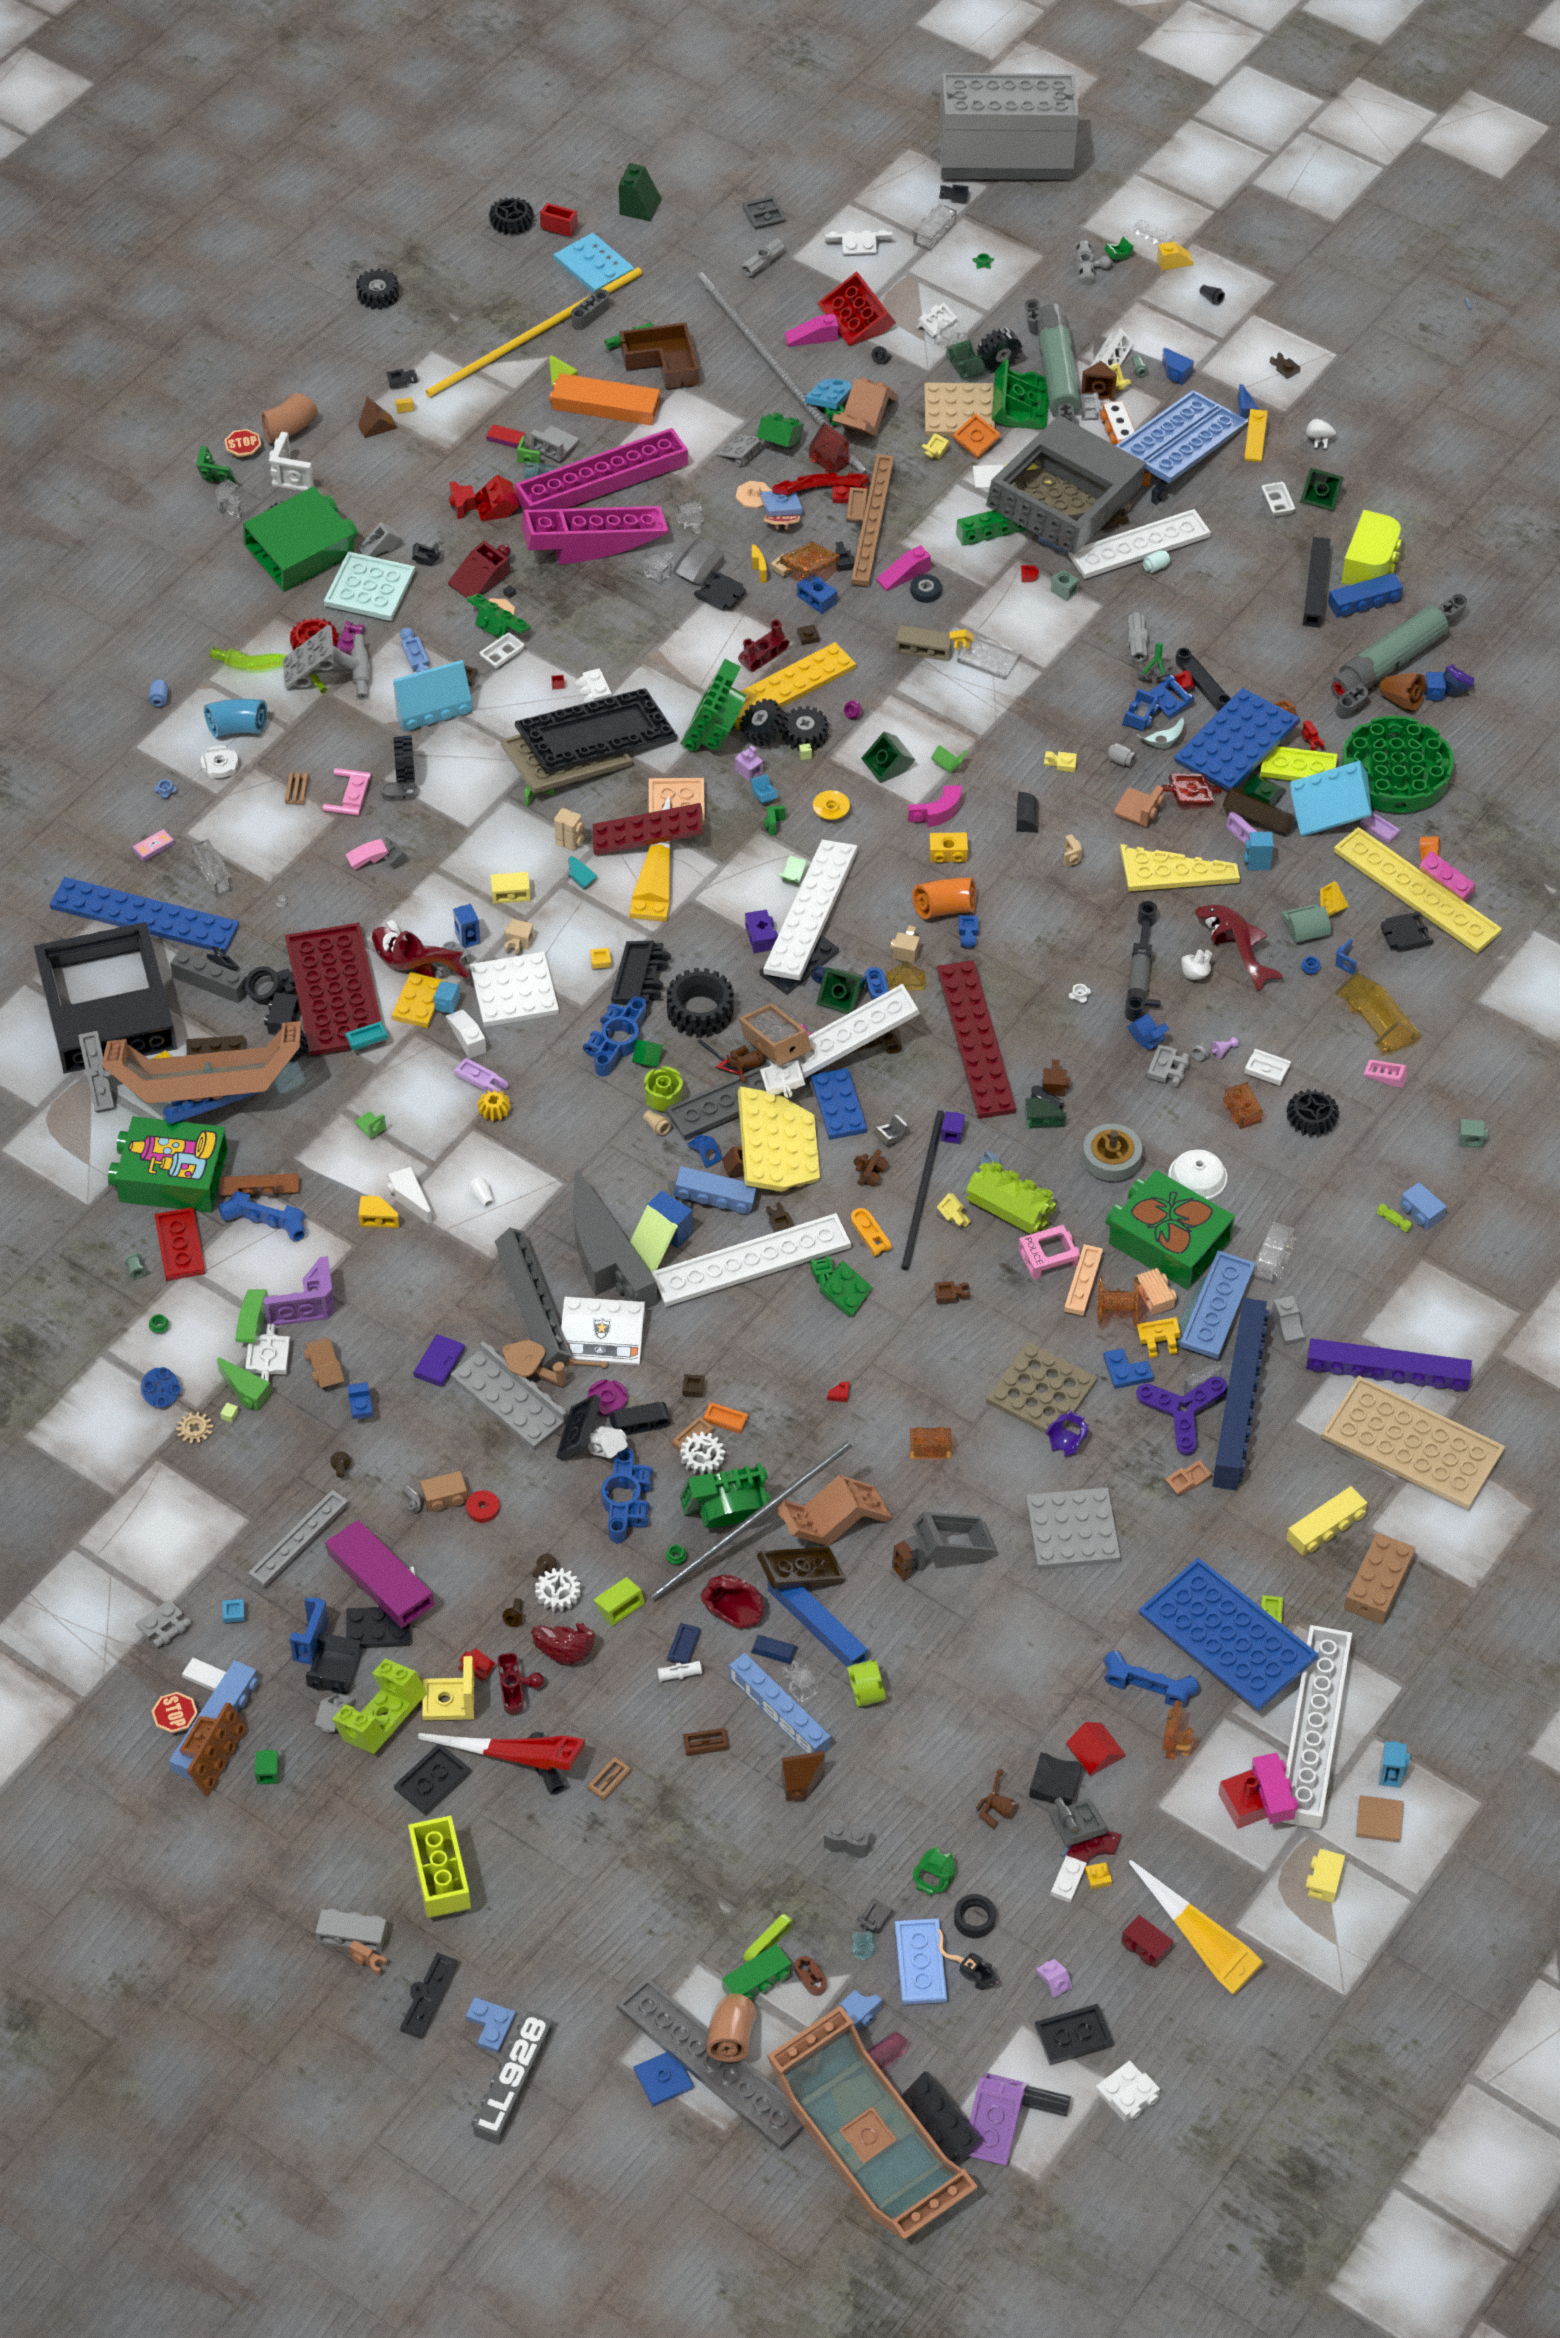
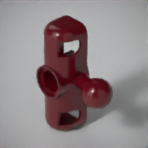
M515 1653L500 1654L497 1662L504 1710L507 1714L516 1715L521 1713L524 1708L521 1685H529L533 1689H539L544 1684V1677L537 1672L532 1673L529 1677H520L517 1655ZM517 1664V1671L514 1672L513 1666Z

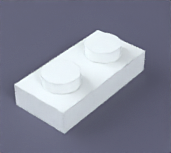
M1066 1856L1051 1890V1896L1071 1903L1087 1863Z

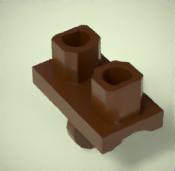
M876 1149L874 1155L869 1160L867 1154L855 1157L853 1161L856 1166L855 1170L858 1172L864 1170L857 1184L861 1186L865 1182L872 1186L877 1184L881 1175L872 1171L873 1168L882 1173L888 1164V1161L880 1156L881 1150Z

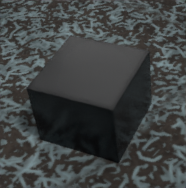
M509 585L503 589V594L510 599L516 595V589Z

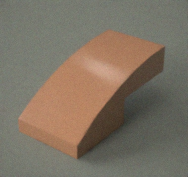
M1199 1459L1185 1470L1180 1468L1165 1480L1177 1495H1181L1211 1479L1212 1474Z

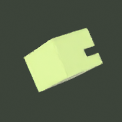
M810 744L799 745L801 760L812 759Z
M226 1403L220 1413L221 1419L233 1423L239 1412L238 1406Z

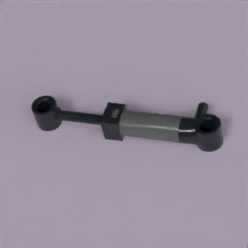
M1143 901L1138 907L1137 920L1142 925L1140 943H1134L1125 1005V1017L1132 1022L1144 1016L1145 1006L1159 1008L1161 1004L1160 1000L1146 999L1153 946L1147 944L1149 927L1155 924L1157 916V905L1152 901Z

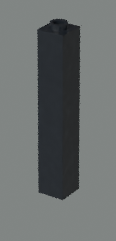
M1313 537L1302 626L1320 628L1331 541L1329 538Z

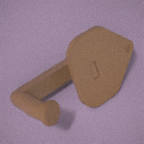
M525 1340L503 1347V1357L510 1372L521 1377L534 1375L560 1387L565 1385V1370L562 1362H557L553 1365L555 1372L539 1366L545 1356V1349L542 1345L531 1340Z

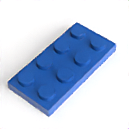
M848 1068L811 1075L810 1080L828 1139L832 1140L867 1133V1127Z

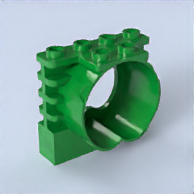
M724 659L702 695L680 743L687 750L696 752L702 743L710 749L719 751L727 738L747 696L731 687L741 668L737 664Z
M757 1463L754 1468L744 1466L743 1469L735 1468L715 1475L709 1473L688 1478L679 1496L684 1516L700 1513L704 1528L724 1527L743 1522L770 1501L769 1493L764 1490V1485L768 1479L766 1468H762L761 1463Z

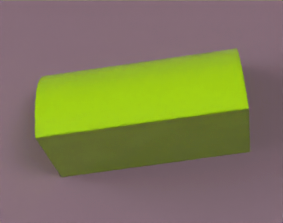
M627 1577L593 1599L598 1611L611 1626L645 1604L642 1590Z

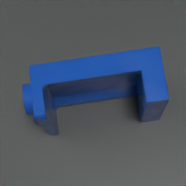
M306 1597L304 1603L309 1624L305 1635L292 1632L290 1645L293 1661L312 1665L318 1648L317 1639L319 1633L325 1634L329 1621L326 1601L317 1597Z

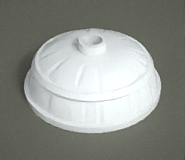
M1190 1150L1181 1154L1171 1164L1168 1177L1207 1200L1221 1194L1227 1184V1172L1224 1165L1217 1156L1205 1150Z

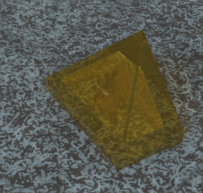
M905 961L887 972L888 990H892L901 984L904 985L906 990H925V972Z

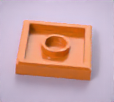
M976 413L952 435V439L976 459L1001 437V433Z

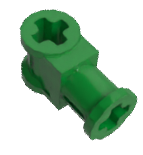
M830 1256L819 1260L810 1259L812 1276L815 1282L820 1284L819 1291L833 1273Z

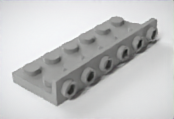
M481 1342L480 1350L450 1374L453 1381L533 1450H536L566 1425L567 1413L561 1405L555 1404L547 1393L541 1392L533 1381L510 1372L505 1358L498 1355L491 1345L488 1346L486 1343Z

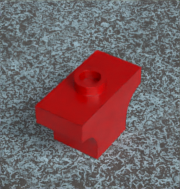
M456 481L449 482L450 506H454L457 519H462L466 512L476 510V498L472 485L461 486Z

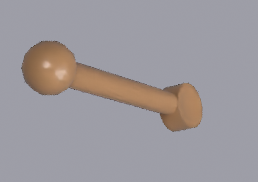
M572 1358L566 1361L568 1366L578 1364L601 1366L603 1369L608 1367L607 1361H578Z

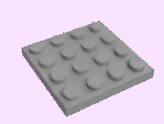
M1108 1488L1026 1495L1037 1570L1120 1562V1552Z

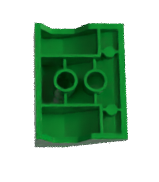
M1005 359L995 371L991 420L1006 427L1045 429L1048 411L1045 378L1033 371L1024 374L1013 371L1009 368V360Z

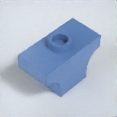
M854 1990L839 2006H842L854 2022V2027L858 2032L863 2026L867 2027L870 2025L874 2016L882 2010V1999L876 1994L871 1997H865Z

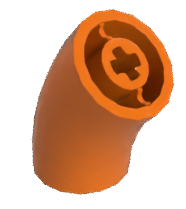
M974 878L943 879L916 885L912 891V901L917 914L923 919H930L951 914L973 913L976 906Z

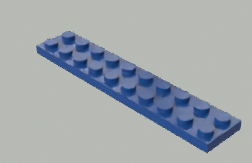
M68 877L63 878L50 902V909L119 927L147 922L150 935L214 951L212 946L220 947L224 954H226L239 928V921Z

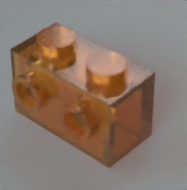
M1247 1082L1226 1088L1225 1097H1223L1224 1106L1229 1108L1233 1122L1237 1123L1240 1129L1262 1123L1263 1110Z
M910 1428V1459L951 1458V1428Z

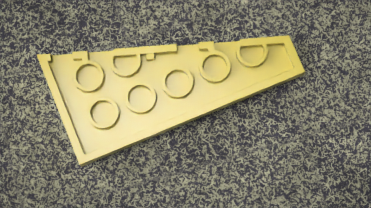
M1120 844L1128 891L1239 883L1240 881L1236 863L1218 860L1210 862L1204 861L1200 857L1192 859L1186 858L1183 854L1159 850L1150 852L1145 851L1141 847L1133 849L1127 848V845Z

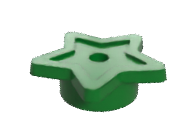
M981 253L972 260L977 264V269L983 267L990 269V263L994 261V258H990L986 253Z

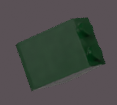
M629 163L618 184L619 215L651 222L661 202V196L646 167Z

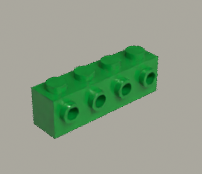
M992 510L957 519L956 535L961 545L965 546L1028 529Z

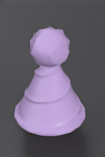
M1232 1037L1228 1042L1213 1041L1211 1043V1052L1221 1059L1230 1047L1238 1046L1239 1040Z

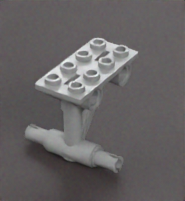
M327 625L283 659L284 687L287 689L293 685L301 688L308 687L311 684V674L352 673L353 683L356 686V698L365 700L368 698L367 685L369 683L370 665L368 663V652L364 647V636L361 634L353 636L354 648L350 656L333 646L332 626Z

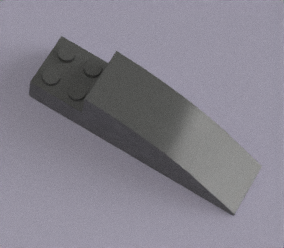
M575 1170L573 1199L575 1239L582 1268L594 1294L598 1295L616 1287L617 1292L625 1297V1301L645 1302V1310L657 1305V1281L579 1170Z

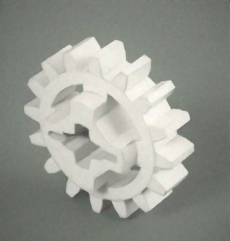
M703 1432L700 1433V1436L693 1433L692 1439L687 1436L685 1442H682L680 1450L681 1463H687V1470L693 1468V1474L697 1470L700 1471L701 1475H704L705 1471L712 1473L713 1469L718 1470L719 1464L722 1465L725 1454V1451L722 1450L723 1443L717 1444L719 1438L712 1439L711 1433L707 1436H704Z
M552 1568V1573L550 1574L545 1571V1577L539 1576V1583L535 1584V1596L538 1598V1603H544V1609L552 1607V1612H555L556 1608L563 1612L565 1606L571 1609V1602L576 1604L577 1597H580V1582L577 1581V1576L572 1577L571 1571L564 1573L563 1568L559 1572Z

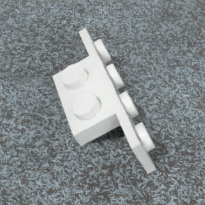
M865 230L861 233L847 231L844 234H838V232L825 234V242H842L843 255L876 254L877 240L892 239V232H888V230H879L872 233L869 230Z

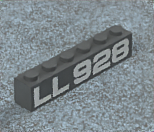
M527 2011L524 2018H520L517 2025L518 2032L509 2041L507 2056H502L498 2075L492 2077L490 2092L488 2095L485 2094L481 2101L482 2109L479 2114H475L471 2124L474 2136L500 2145L553 2031L552 2019Z

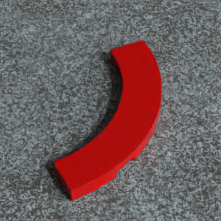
M837 473L806 475L797 477L796 481L790 482V480H786L774 485L772 493L789 495L802 489L825 485L860 487L869 482V475L848 473V476H837Z

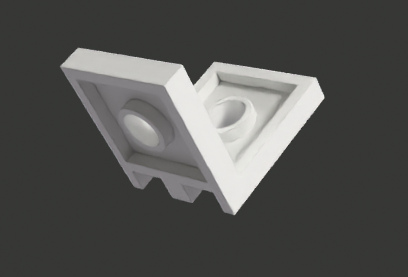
M281 432L279 438L275 440L274 450H271L269 455V463H271L270 475L273 476L272 486L305 491L314 486L312 465L309 462L291 459L288 433Z

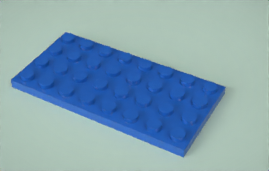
M1199 1557L1139 1609V1614L1258 1712L1319 1658L1315 1650Z

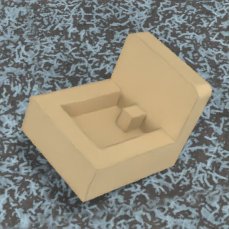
M1072 834L1065 836L1064 849L1066 852L1064 853L1063 864L1065 867L1081 861L1082 848L1080 842Z

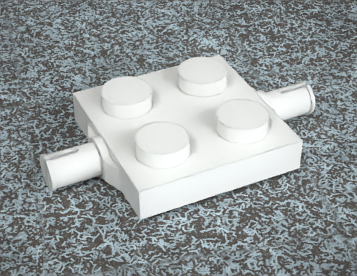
M797 1058L790 1060L784 1065L778 1066L774 1063L769 1067L760 1069L767 1094L778 1095L783 1092L784 1096L788 1098L787 1093H789V1097L792 1096L791 1089H797L805 1085Z
M268 1324L266 1334L258 1336L256 1342L248 1343L245 1370L250 1373L261 1374V1378L268 1382L269 1375L287 1374L290 1336L275 1335L276 1326L274 1324Z

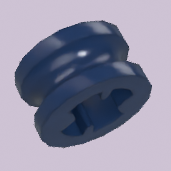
M817 966L811 974L812 979L818 984H821L826 969L823 966Z

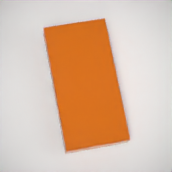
M710 1402L703 1419L711 1425L741 1434L748 1420V1414Z

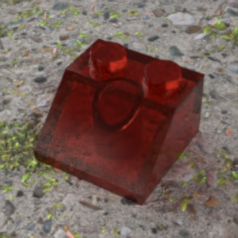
M824 422L809 445V458L823 467L825 471L838 473L848 466L849 440Z

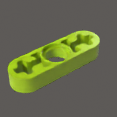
M782 1914L747 1949L743 1959L748 1962L777 1944L791 1929L794 1921L786 1914Z

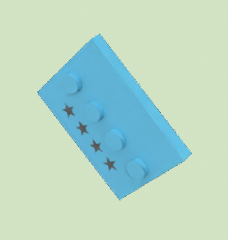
M593 232L554 254V260L593 293L635 269Z

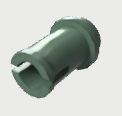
M1137 355L1135 359L1132 358L1135 374L1139 377L1145 376L1148 368L1144 365L1142 356Z

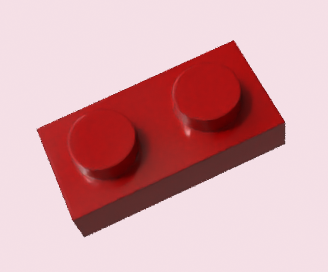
M833 486V503H848L850 487L868 489V487Z

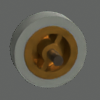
M1103 1124L1092 1129L1085 1137L1082 1159L1086 1169L1095 1177L1105 1181H1121L1132 1176L1140 1166L1142 1143L1138 1135L1130 1128L1119 1124Z

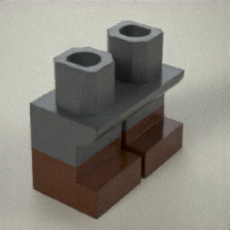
M913 1535L894 1545L892 1568L904 1582L911 1577L912 1570L923 1571L925 1563L932 1558H926L919 1539Z

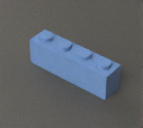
M680 1166L673 1196L696 1201L700 1204L717 1206L721 1209L733 1210L738 1213L750 1214L756 1187L746 1186L744 1181Z

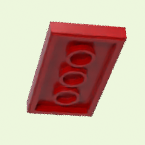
M194 1208L154 1214L166 1281L206 1274Z

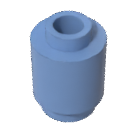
M158 679L150 685L148 700L153 706L160 707L167 702L168 686L165 681Z

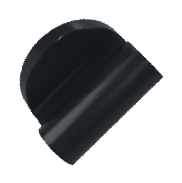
M877 346L872 351V359L878 364L884 363L886 360L890 361L892 355L882 346Z

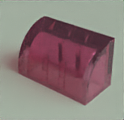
M894 2031L866 2050V2052L879 2069L882 2070L906 2053L907 2040L900 2033Z

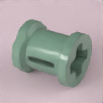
M131 1253L125 1257L124 1262L129 1267L131 1279H140L147 1273L146 1268L142 1265V1256L139 1253Z

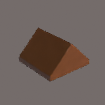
M1102 361L1084 370L1082 374L1081 399L1115 402L1117 373Z

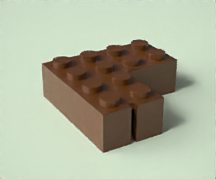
M686 322L619 331L620 349L626 370L659 365L665 389L681 387V384H684V386L699 384V367Z

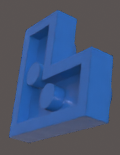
M1123 1348L1103 1352V1358L1114 1389L1153 1382L1154 1376L1148 1361L1128 1364Z

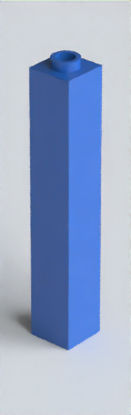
M768 1581L767 1590L846 1667L868 1660V1649L804 1587L772 1589Z

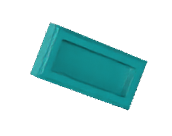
M381 1021L345 1033L352 1051L388 1039V1034Z

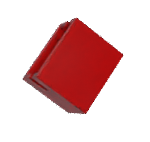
M564 675L551 676L552 690L565 689Z

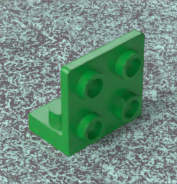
M200 446L196 466L202 478L209 482L216 480L226 485H230V483L236 484V478L231 468L215 465V460L208 447Z

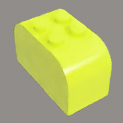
M1363 510L1345 556L1341 583L1353 585L1394 572V562H1398L1400 554L1397 550L1400 549L1402 542L1399 539L1401 527L1396 519Z
M452 1816L408 1825L414 1864L427 1918L471 1909L469 1889Z

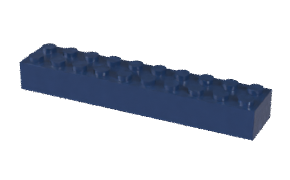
M1243 1298L1212 1487L1237 1491L1238 1483H1242L1270 1312V1310L1266 1309L1267 1301Z

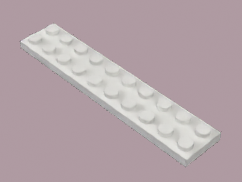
M821 840L763 968L764 974L795 980L801 979L857 854V845Z
M835 1213L655 1270L651 1274L657 1281V1291L664 1306L667 1307L808 1262L810 1259L821 1258L851 1248V1242Z

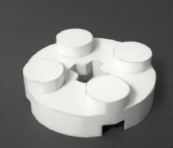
M222 745L213 746L207 750L204 756L202 755L201 766L210 779L232 776L236 773L238 767V757L233 749L231 751Z

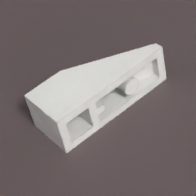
M463 1009L446 1015V1020L468 1059L486 1053L484 1035L475 1021Z
M411 1167L388 1174L389 1182L387 1183V1188L390 1194H394L396 1201L428 1224L432 1223L431 1210Z

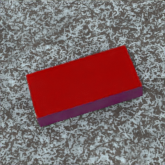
M492 424L486 435V440L518 448L521 438L525 436V433Z

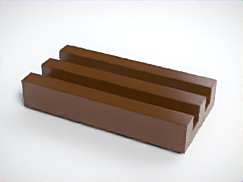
M725 1728L683 1734L686 1756L728 1750ZM722 1736V1738L709 1739L711 1737ZM702 1739L701 1741L688 1742L690 1740Z

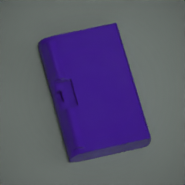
M436 1334L414 1370V1377L437 1386H443L464 1351L465 1345Z

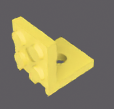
M464 1656L463 1678L423 1679V1686L427 1692L423 1697V1720L474 1719L475 1679L472 1656ZM448 1696L450 1700L443 1703L439 1701V1698Z

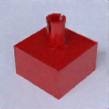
M1252 1769L1220 1781L1218 1794L1237 1829L1267 1818L1257 1788L1258 1780L1253 1775Z

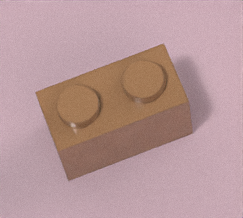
M461 1471L420 1481L422 1495L428 1512L440 1511L450 1506H459L468 1499Z

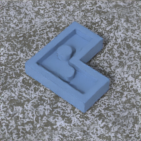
M474 1997L466 2014V2020L484 2026L477 2042L478 2047L499 2054L515 2019L516 2012Z

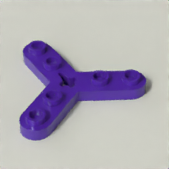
M1214 1376L1184 1396L1174 1394L1151 1384H1142L1137 1388L1136 1395L1137 1400L1142 1405L1174 1417L1177 1450L1180 1454L1189 1456L1197 1450L1194 1415L1223 1397L1227 1392V1383L1222 1377ZM1180 1406L1187 1407V1411H1180Z

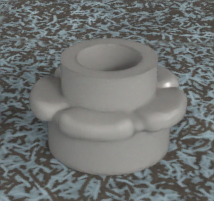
M1195 1043L1192 1046L1191 1055L1195 1060L1202 1061L1209 1056V1050L1203 1043Z

